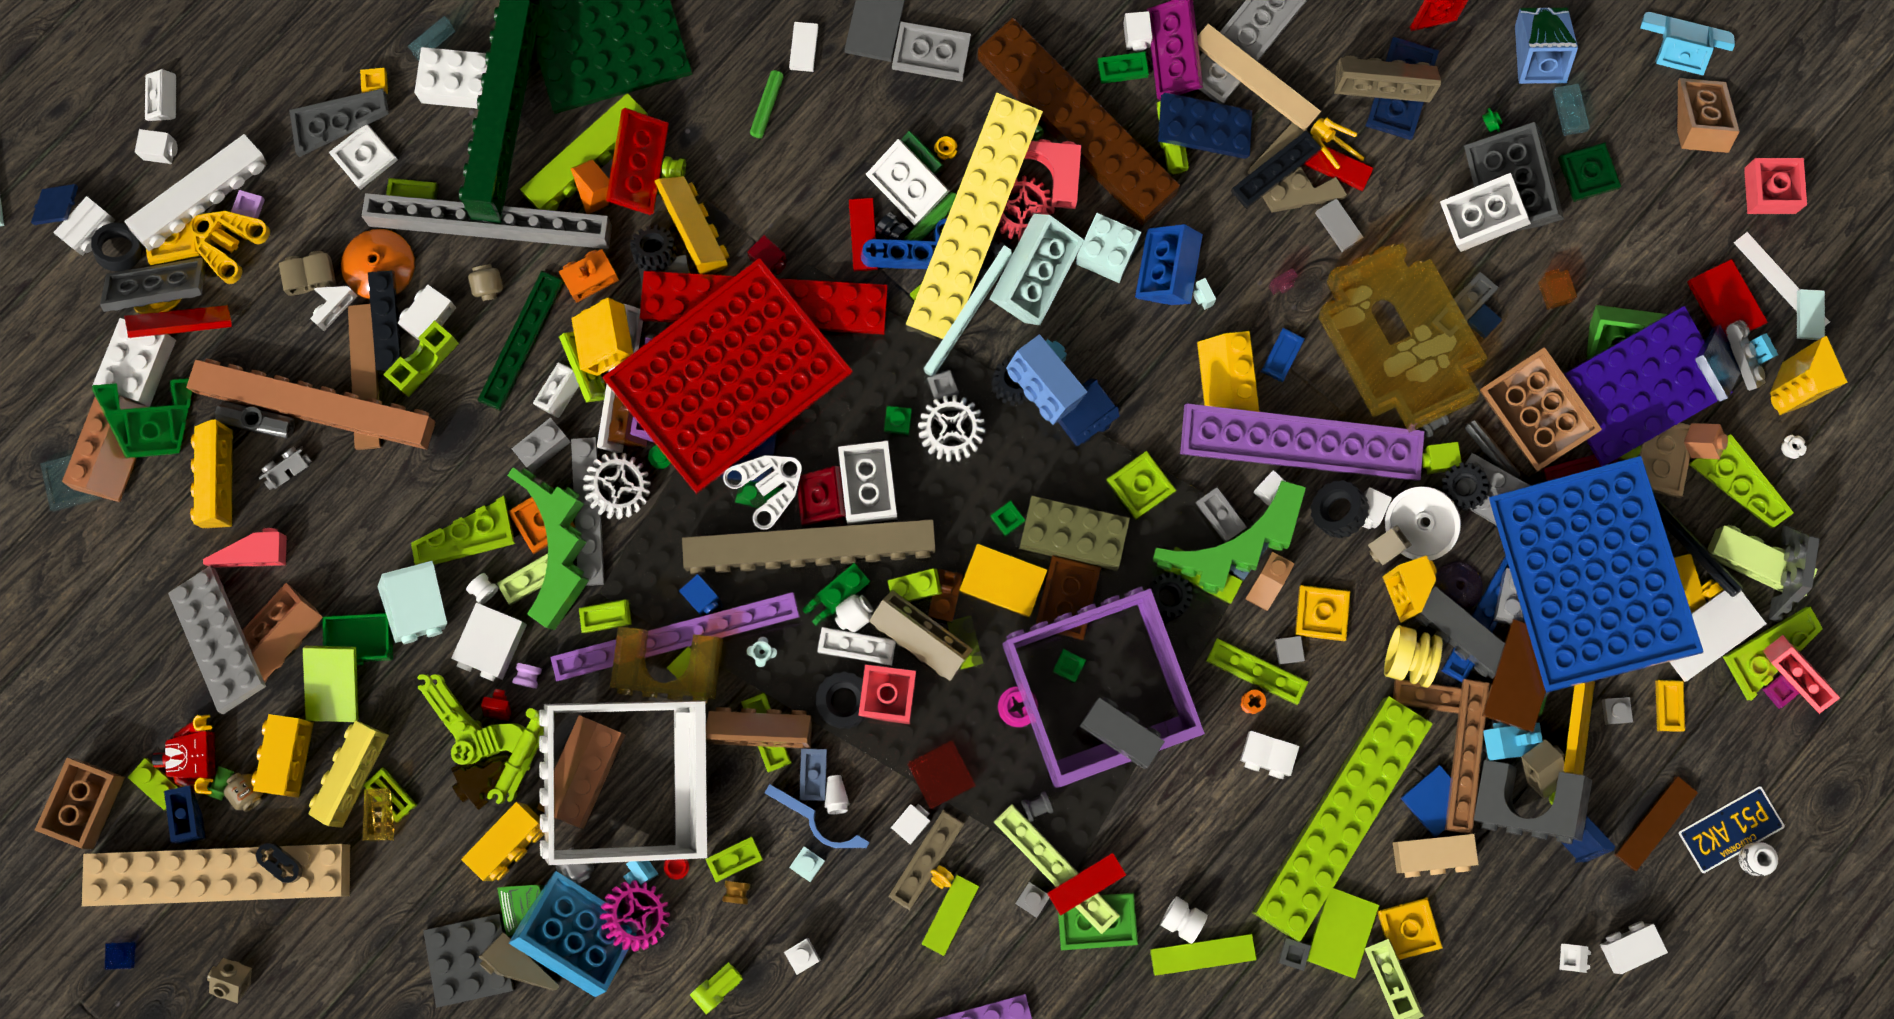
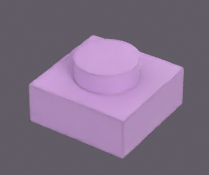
M239 190L231 212L258 219L265 199L262 196Z

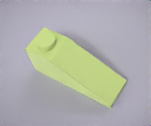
M1387 939L1365 948L1394 1019H1419L1423 1017L1422 1009L1390 940Z

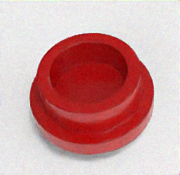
M688 859L665 860L664 862L665 874L671 879H682L689 872L690 865Z

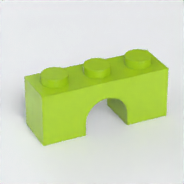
M435 320L418 337L420 344L415 352L405 359L400 356L383 374L408 397L459 344Z

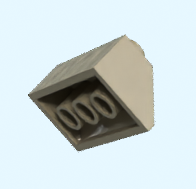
M1345 56L1344 58L1340 57L1336 65L1334 94L1430 102L1441 86V78L1437 66H1430V64L1425 62L1407 64L1402 60L1385 62L1379 58L1363 60L1355 56Z

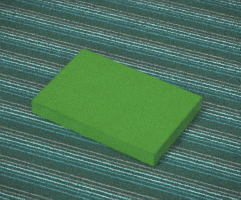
M1134 893L1100 895L1120 915L1103 934L1076 907L1061 916L1058 913L1061 950L1138 945Z

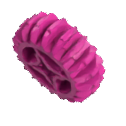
M633 880L630 886L627 882H623L621 889L616 886L612 889L613 894L605 896L608 903H603L601 908L607 911V913L601 914L599 918L607 920V923L601 926L602 929L609 928L610 930L606 938L616 937L613 945L617 946L623 942V950L629 949L631 945L632 950L635 952L639 950L640 946L643 950L648 949L649 943L654 945L658 942L657 937L661 938L664 936L665 933L661 928H666L669 924L663 919L669 917L670 913L663 912V908L667 907L668 903L664 902L661 904L659 899L663 897V894L655 895V886L647 890V882L639 886L637 880ZM634 896L642 898L649 906H642L637 898L634 899ZM624 898V914L617 918L618 905ZM637 912L639 914L644 912V914L640 915L637 919H625L632 913ZM652 914V925L646 933V917ZM621 925L629 926L632 932L636 933V936L625 932Z

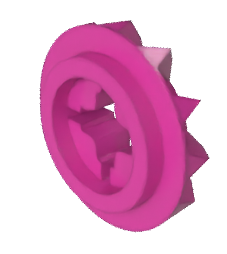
M1018 687L1007 689L1000 696L997 707L1000 717L1006 724L1014 727H1023L1030 724L1025 706L1021 708L1023 717L1017 711L1008 712L1014 706L1012 697L1018 703L1023 702ZM1032 693L1035 704L1038 709V701L1035 695Z

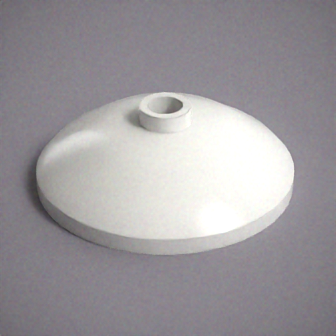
M1419 486L1405 490L1391 502L1385 516V529L1387 532L1398 525L1412 544V546L1401 553L1402 555L1412 560L1427 555L1430 561L1442 557L1456 544L1460 535L1461 519L1456 505L1445 493L1435 488ZM1424 517L1430 519L1429 526L1423 524Z

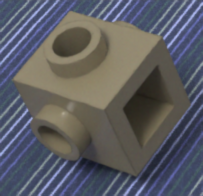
M223 958L217 967H212L208 974L209 993L238 1004L251 985L252 968Z

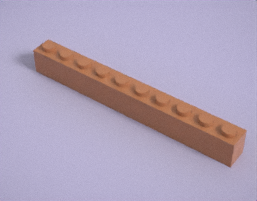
M207 358L205 362L195 360L186 387L199 395L255 407L426 450L428 449L436 423L429 417V413L423 410L415 409L414 412L405 410L406 407L391 403L389 407L382 405V401L368 398L367 401L360 400L358 395L349 392L339 395L335 394L336 391L328 387L322 386L319 390L312 388L313 385L307 382L298 381L297 384L290 383L288 378L275 375L273 379L266 377L267 374L261 371L252 370L251 373L244 372L242 367L229 364L228 367L220 366V362Z

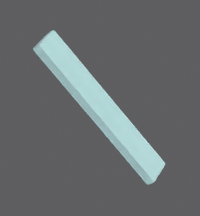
M1005 245L924 367L925 373L929 376H934L1008 264L1012 252Z

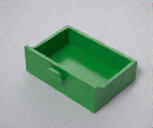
M386 614L323 617V646L356 647L357 666L363 665V662L393 660V634Z

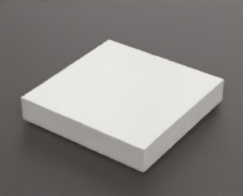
M369 125L356 130L329 152L360 190L398 161L396 156Z

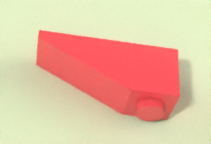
M264 528L263 532L252 533L204 558L203 564L213 568L286 565L287 536L278 532V529Z

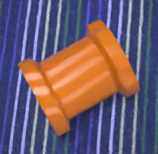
M1251 690L1242 696L1240 706L1245 713L1256 714L1265 707L1266 697L1259 690ZM1256 697L1258 699L1256 706L1250 707L1248 704L1250 698Z

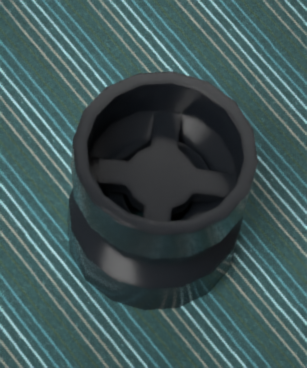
M892 212L885 215L876 227V231L880 235H885L888 240H903L910 230L905 223H900L897 220V216Z

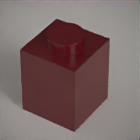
M765 235L747 251L752 262L760 258L773 275H778L786 266L785 262L787 259L785 253Z

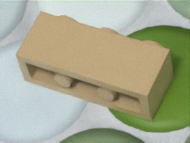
M1474 834L1393 842L1397 873H1405V878L1421 876L1420 871L1430 870V875L1446 874L1445 868H1455L1456 872L1471 871V866L1479 865Z

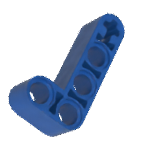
M947 218L937 223L933 234V241L868 240L863 245L861 261L867 267L927 269L941 235L939 230L944 228ZM870 250H874L875 257L871 256ZM883 250H886L885 258H883ZM898 250L903 254V257L894 258L891 255V251ZM923 251L927 258L919 259L916 257L915 252Z

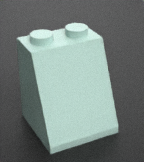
M432 561L381 575L378 590L395 643L402 641L403 644H408L418 640L417 637L427 634V637H433L442 633V630L447 625V620Z

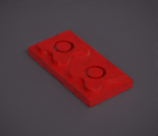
M628 108L621 110L606 201L648 215L654 213L658 190L655 180L660 179L668 122Z

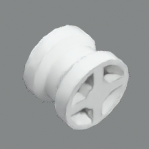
M482 573L471 581L466 591L469 594H474L476 601L482 605L490 600L499 588L496 584H491L488 581V576Z

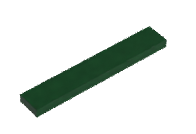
M541 270L478 398L480 403L502 411L565 283L563 279Z

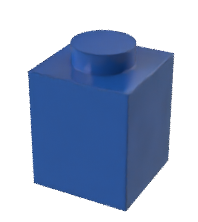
M698 574L679 590L701 616L705 613L709 615L718 607L717 602L720 598Z

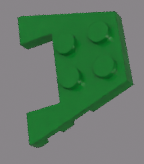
M189 379L171 380L173 405L120 409L117 383L92 386V391L125 458L179 454L186 417L191 403L192 391L186 388Z

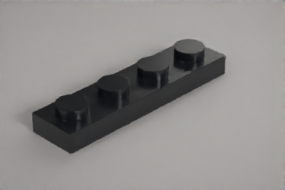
M1305 131L1235 185L1231 192L1248 209L1317 155L1322 148Z
M392 270L368 272L375 366L377 371L388 370L400 356L402 357L395 271Z

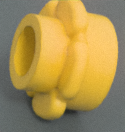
M944 136L935 143L934 151L940 159H951L957 154L956 149L958 146L954 139Z
M1711 579L1702 586V596L1704 595L1709 601L1724 589L1717 581L1715 582Z
M938 865L935 870H931L933 874L931 881L937 887L943 889L944 887L952 886L951 882L954 876L946 868Z

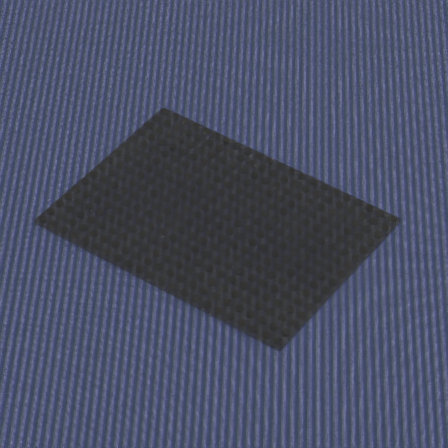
M811 265L804 266L796 279L838 282ZM887 309L884 335L820 331L853 372L777 432L774 456L797 459L801 464L800 475L833 466L840 467L838 451L840 446L888 441L897 520L856 525L933 520L935 553L930 554L931 557L916 558L915 555H905L906 559L891 560L890 557H880V561L866 562L865 558L855 559L857 567L871 582L857 596L860 597L862 595L868 600L873 608L871 613L873 615L881 601L890 593L888 580L934 568L937 571L943 569L963 574V582L976 545L980 544L1047 570L1030 617L959 591L953 622L949 623L932 619L973 649L969 656H972L971 661L974 666L960 669L952 680L949 681L897 643L892 666L817 652L822 627L842 630L835 621L837 614L829 615L820 624L815 626L812 622L814 617L827 608L821 602L810 613L805 614L802 609L853 563L841 564L840 560L830 561V565L817 566L815 562L805 563L806 566L791 567L790 564H781L779 569H766L765 566H755L756 570L741 571L739 567L730 568V572L716 573L715 569L705 570V574L699 575L720 598L717 602L718 607L710 614L794 592L800 617L693 645L690 648L692 650L698 648L710 661L790 709L807 711V715H811L813 718L812 722L1008 840L1010 839L994 821L1011 804L1028 820L1021 801L1036 798L1041 795V792L1045 791L1051 803L1053 813L1046 812L1034 817V820L1030 823L1077 870L1137 764L1130 761L1062 787L1054 788L1031 723L1023 727H1014L1006 724L1000 717L997 707L1000 696L1007 689L1018 687L1002 644L1007 640L1006 636L1022 629L1024 633H1028L1031 631L1030 628L1035 625L1052 556L1020 549L1025 523L1005 537L990 516L1011 501L1026 520L1031 496L1130 518L1118 570L1114 571L1105 568L1100 570L1092 603L1098 608L1102 606L1101 602L1108 598L1119 595V598L1123 599L1125 598L1124 594L1139 587H1142L1145 591L1156 576L1158 577L1162 573H1169L1157 567V563L1153 562L1156 548L1173 551L1175 547H1178L1184 551H1199L1225 543L1196 504L1206 494L1161 469L1176 489V492L1135 520L1106 480L1139 455L1099 432L1091 436L1089 441L1076 446L1058 422L1052 425L1050 421L1042 417L1038 406L1033 401L1029 400L1026 402L1024 400L1021 405L1015 402L1013 406L1010 405L1011 401L1008 400L1006 404L1003 403L1002 397L998 400L996 397L997 392L993 393V385H991L994 371L952 348L936 374L951 370L959 392L956 395L957 402L960 403L961 399L965 397L967 399L965 406L972 402L975 404L972 412L976 410L981 411V415L976 419H984L985 423L979 427L985 429V434L978 435L983 439L981 444L974 442L978 447L976 452L968 448L970 457L966 458L963 453H960V461L956 460L955 455H951V461L947 462V454H943L939 460L937 459V450L933 454L928 453L932 445L923 447L922 442L927 438H919V432L924 430L918 428V423L926 422L921 419V414H929L926 410L927 405L935 408L933 403L934 397L927 380L931 376L925 373L924 367L941 341L924 331L906 325V320ZM1005 378V382L1009 387L1014 389L1021 388ZM952 397L948 398V402H952ZM887 406L912 409L909 435L884 432ZM946 411L941 414L947 417H954L960 412ZM966 418L961 429L969 438L972 433V425L969 419ZM934 419L931 432L934 438L937 439L943 429L938 424V421ZM950 424L947 425V432H956L955 424H952V426ZM953 439L947 441L945 444L943 443V445L946 446H958L963 444L962 442L959 443L958 441ZM792 461L786 462L783 465V472L788 476L794 475L797 472L796 464ZM675 470L605 581L600 593L612 602L629 600L630 612L656 628L691 620L702 616L679 592L683 586L696 576L684 569L682 538L852 525L847 524L846 516L807 526L801 525L798 490H796L795 497L775 524L769 529H760L753 522V514L758 509L756 507L762 506L765 502V497L760 492H757V496L750 500L751 504L755 507L735 503L736 496L742 493L744 485L740 488L732 489L725 485L723 478L718 477L696 495L679 472ZM727 479L732 485H737L741 482V480ZM782 483L777 488L783 489L786 485ZM767 511L759 512L757 515L758 523L763 526L768 525L771 521L770 513ZM1237 513L1247 528L1231 540L1250 529L1255 522ZM1229 571L1228 574H1230V575H1232V576L1238 578L1237 576H1235L1234 574H1232V573ZM1189 582L1187 584L1191 586V594H1193L1190 607L1178 618L1176 617L1171 620L1169 618L1162 619L1185 681L1230 603ZM1164 587L1161 589L1159 597L1163 604L1174 605L1177 603L1179 595L1174 588ZM932 596L909 603L928 616ZM1138 605L1088 622L1084 640L1055 634L1016 648L1030 690L1038 701V712L1056 761L1104 744L1103 741L1080 727V724L1098 698L1104 700L1106 697L1118 705L1117 710L1123 714L1129 712L1140 720L1138 724L1144 728L1161 723L1173 703ZM870 622L857 632H853L892 639L887 634L879 631ZM760 637H766L771 648L777 650L776 657L766 661L764 667H758L755 659L747 654V648L758 642ZM1063 649L1086 660L1075 683L1052 672ZM760 650L759 653L764 654V650ZM865 665L916 671L910 724L866 718L856 727L839 729L829 725L820 716L816 706V693L824 679L832 676L834 673H854L863 679ZM848 688L836 690L831 699L834 709L841 713L850 712L855 707L857 701L855 693ZM1012 697L1014 706L1008 712L1017 711L1023 717L1021 708L1024 707V703H1018Z

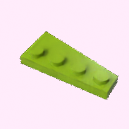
M1731 434L1727 436L1728 445L1723 450L1720 459L1696 458L1689 463L1692 468L1770 528H1774L1794 513Z
M502 496L487 507L484 505L476 509L475 513L453 521V524L446 528H439L412 542L411 546L415 565L432 561L433 565L515 544L506 498Z
M1811 607L1803 608L1723 656L1747 700L1752 701L1758 695L1757 692L1763 686H1767L1778 672L1763 652L1766 647L1784 635L1798 651H1801L1823 629Z

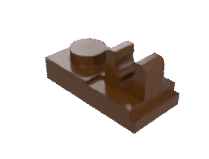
M939 569L938 576L942 594L932 596L928 617L952 623L963 574Z

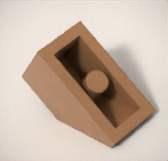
M1272 552L1267 557L1245 599L1268 611L1295 563Z

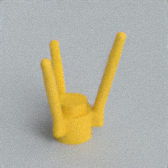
M1328 117L1326 119L1320 118L1316 121L1310 133L1336 169H1339L1340 165L1323 141L1328 143L1333 140L1359 160H1364L1361 154L1335 136L1336 131L1334 129L1353 137L1357 136L1356 132L1334 123Z

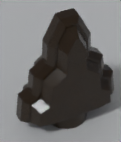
M507 755L495 756L485 762L478 761L472 764H458L452 767V773L457 783L452 785V788L463 803L469 799L478 810L482 809L489 802L487 795L490 790L495 788L506 766L505 762L509 760V757Z

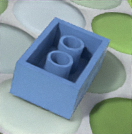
M1040 334L1017 350L1006 367L1010 378L1014 382L1019 383L1024 390L1025 396L1038 406L1042 417L1050 421L1052 425L1073 411L1087 393L1086 389Z

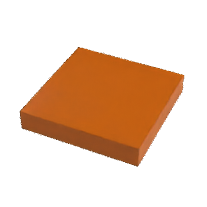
M532 497L508 511L533 554L548 546L544 521ZM572 521L570 525L575 528V524Z

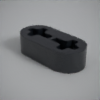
M266 843L258 848L256 852L257 862L279 881L294 883L301 878L303 872L302 865L280 846ZM266 850H267V851H272V850H274V852L272 853V855H273V857H275L278 861H277V862H275V861H273V860H267V861H265V859H266V857H267V855L265 854V851H266ZM283 864L287 867L294 866L292 869L294 875L285 877L286 870L281 865Z

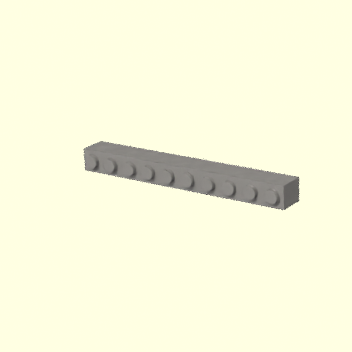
M365 193L362 218L369 227L609 249L612 230L608 216L504 206L501 223L471 219L464 208L463 202Z

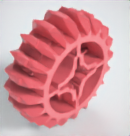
M1025 175L1022 176V181L1020 182L1016 178L1009 196L1015 193H1019L1017 199L1009 200L1006 203L997 226H1002L1000 229L1001 234L1009 231L1008 238L1010 239L1013 238L1014 234L1018 235V241H1020L1028 225L1025 224V220L1028 217H1032L1033 214L1051 216L1055 212V208L1051 207L1052 198L1049 197L1050 190H1043V182L1036 186L1035 178H1032L1030 182H1026L1027 178ZM1027 193L1034 196L1040 204L1029 200ZM1021 200H1024L1023 206L1025 208V211H1023V217H1021V211L1019 208V206L1021 205ZM1004 212H1007V215H1013L1017 219V223L1009 220Z

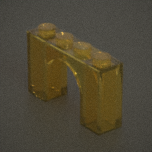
M618 627L610 688L618 689L617 694L632 696L633 691L643 692L642 697L657 698L658 694H667V699L682 701L683 696L693 697L692 701H705V704L708 703V699L715 700L723 639L693 634L690 662L687 670L677 680L661 683L652 678L646 668L645 654L648 631L637 628Z

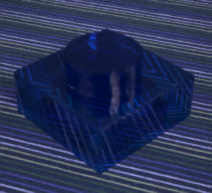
M135 942L105 943V970L134 968Z

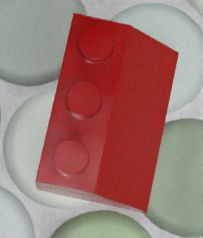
M1424 0L1410 26L1411 32L1457 21L1468 0Z

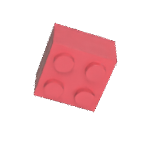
M1755 158L1744 168L1747 214H1796L1807 205L1804 158Z

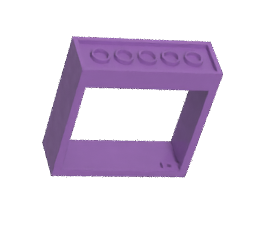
M1142 587L1128 591V593L1124 594L1125 598L1120 599L1119 595L1104 600L1101 602L1102 606L1096 608L1095 604H1091L1078 610V615L1072 616L1071 612L1058 616L1054 619L1055 623L1048 625V622L1044 621L1033 625L1028 633H1024L1023 629L1006 636L1007 640L1002 644L1054 788L1062 787L1131 760L1104 743L1056 761L1016 648L1138 605L1175 704L1178 717L1150 726L1161 734L1160 738L1165 741L1160 750L1205 734L1151 589L1144 591Z

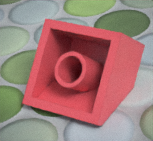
M865 665L859 716L910 724L916 671Z

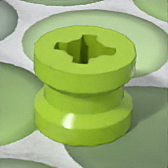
M665 156L662 165V178L685 176L686 160H673L671 157Z

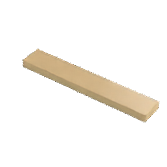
M1207 24L1197 36L1200 51L1303 131H1306L1321 113L1318 108L1211 25Z

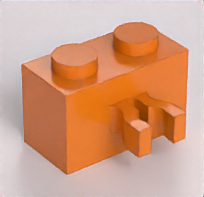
M603 249L590 251L585 255L584 259L578 262H569L559 271L576 303L619 281Z

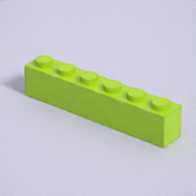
M628 93L520 189L524 197L536 209L556 211L559 203L564 198L571 197L577 191L571 171L572 167L588 160H594L600 167L607 164L613 158L621 110L623 108L648 115Z

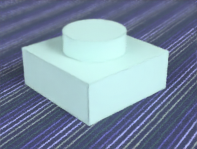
M1206 278L1197 281L1193 296L1196 302L1202 304L1205 310L1214 305L1216 298Z
M804 846L789 868L811 882L825 860Z

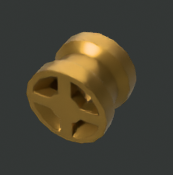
M725 881L727 890L722 901L748 905L746 894L750 889V884Z

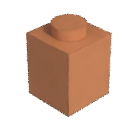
M1691 423L1684 444L1691 458L1720 459L1723 450L1727 448L1728 437L1724 434L1720 424Z

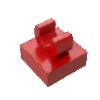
M495 689L493 698H483L481 708L484 716L509 721L511 709L509 701H506L507 696H504L505 690Z

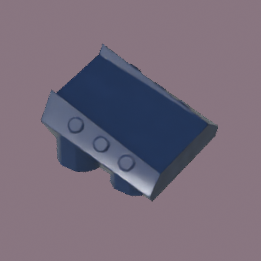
M1091 378L1082 384L1087 391L1086 395L1073 411L1058 421L1076 446L1089 441L1091 436L1098 431L1104 432L1109 429L1111 423L1120 417L1118 406L1113 404L1098 384L1097 379Z
M1587 816L1582 841L1573 840V844L1562 843L1576 858L1575 863L1588 862L1615 850V845Z

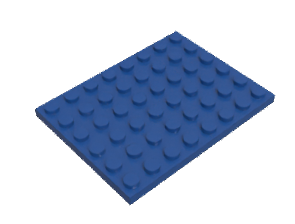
M1641 456L1489 497L1546 693L1704 652Z

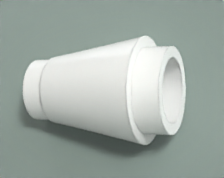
M834 775L827 777L825 808H827L828 814L848 812L850 803L842 776Z

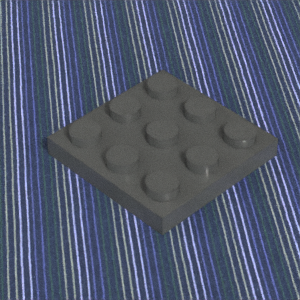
M501 914L423 930L436 1008L515 991L513 979L497 975L495 972L489 974L480 965L482 960L479 958V955L504 932Z

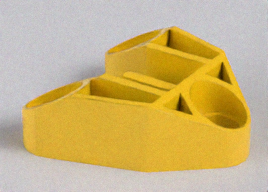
M228 211L199 214L190 223L198 253L227 284H234L241 278L242 268L225 253L213 247L215 244H218L231 253L238 249L237 245L240 241L224 232L227 228L244 240H249L254 244H262L270 236V228L262 220ZM202 221H208V230L198 232V224ZM263 227V233L258 237H253L255 230ZM234 266V274L230 277H225L227 270Z

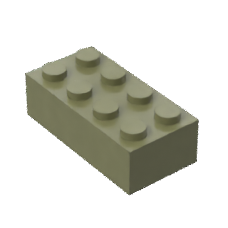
M1031 496L1020 549L1048 556L1054 555L1117 571L1121 561L1130 518Z

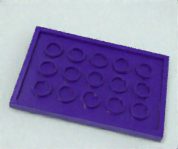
M1685 306L1674 310L1564 373L1569 383L1602 428L1600 432L1587 439L1601 466H1605L1718 401L1695 361L1704 340Z

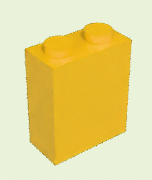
M605 298L572 318L580 370L598 376L617 366L633 354L624 304L611 298Z

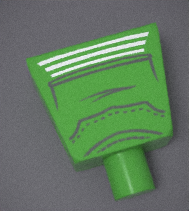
M544 885L497 888L507 936H513L521 920L543 890Z

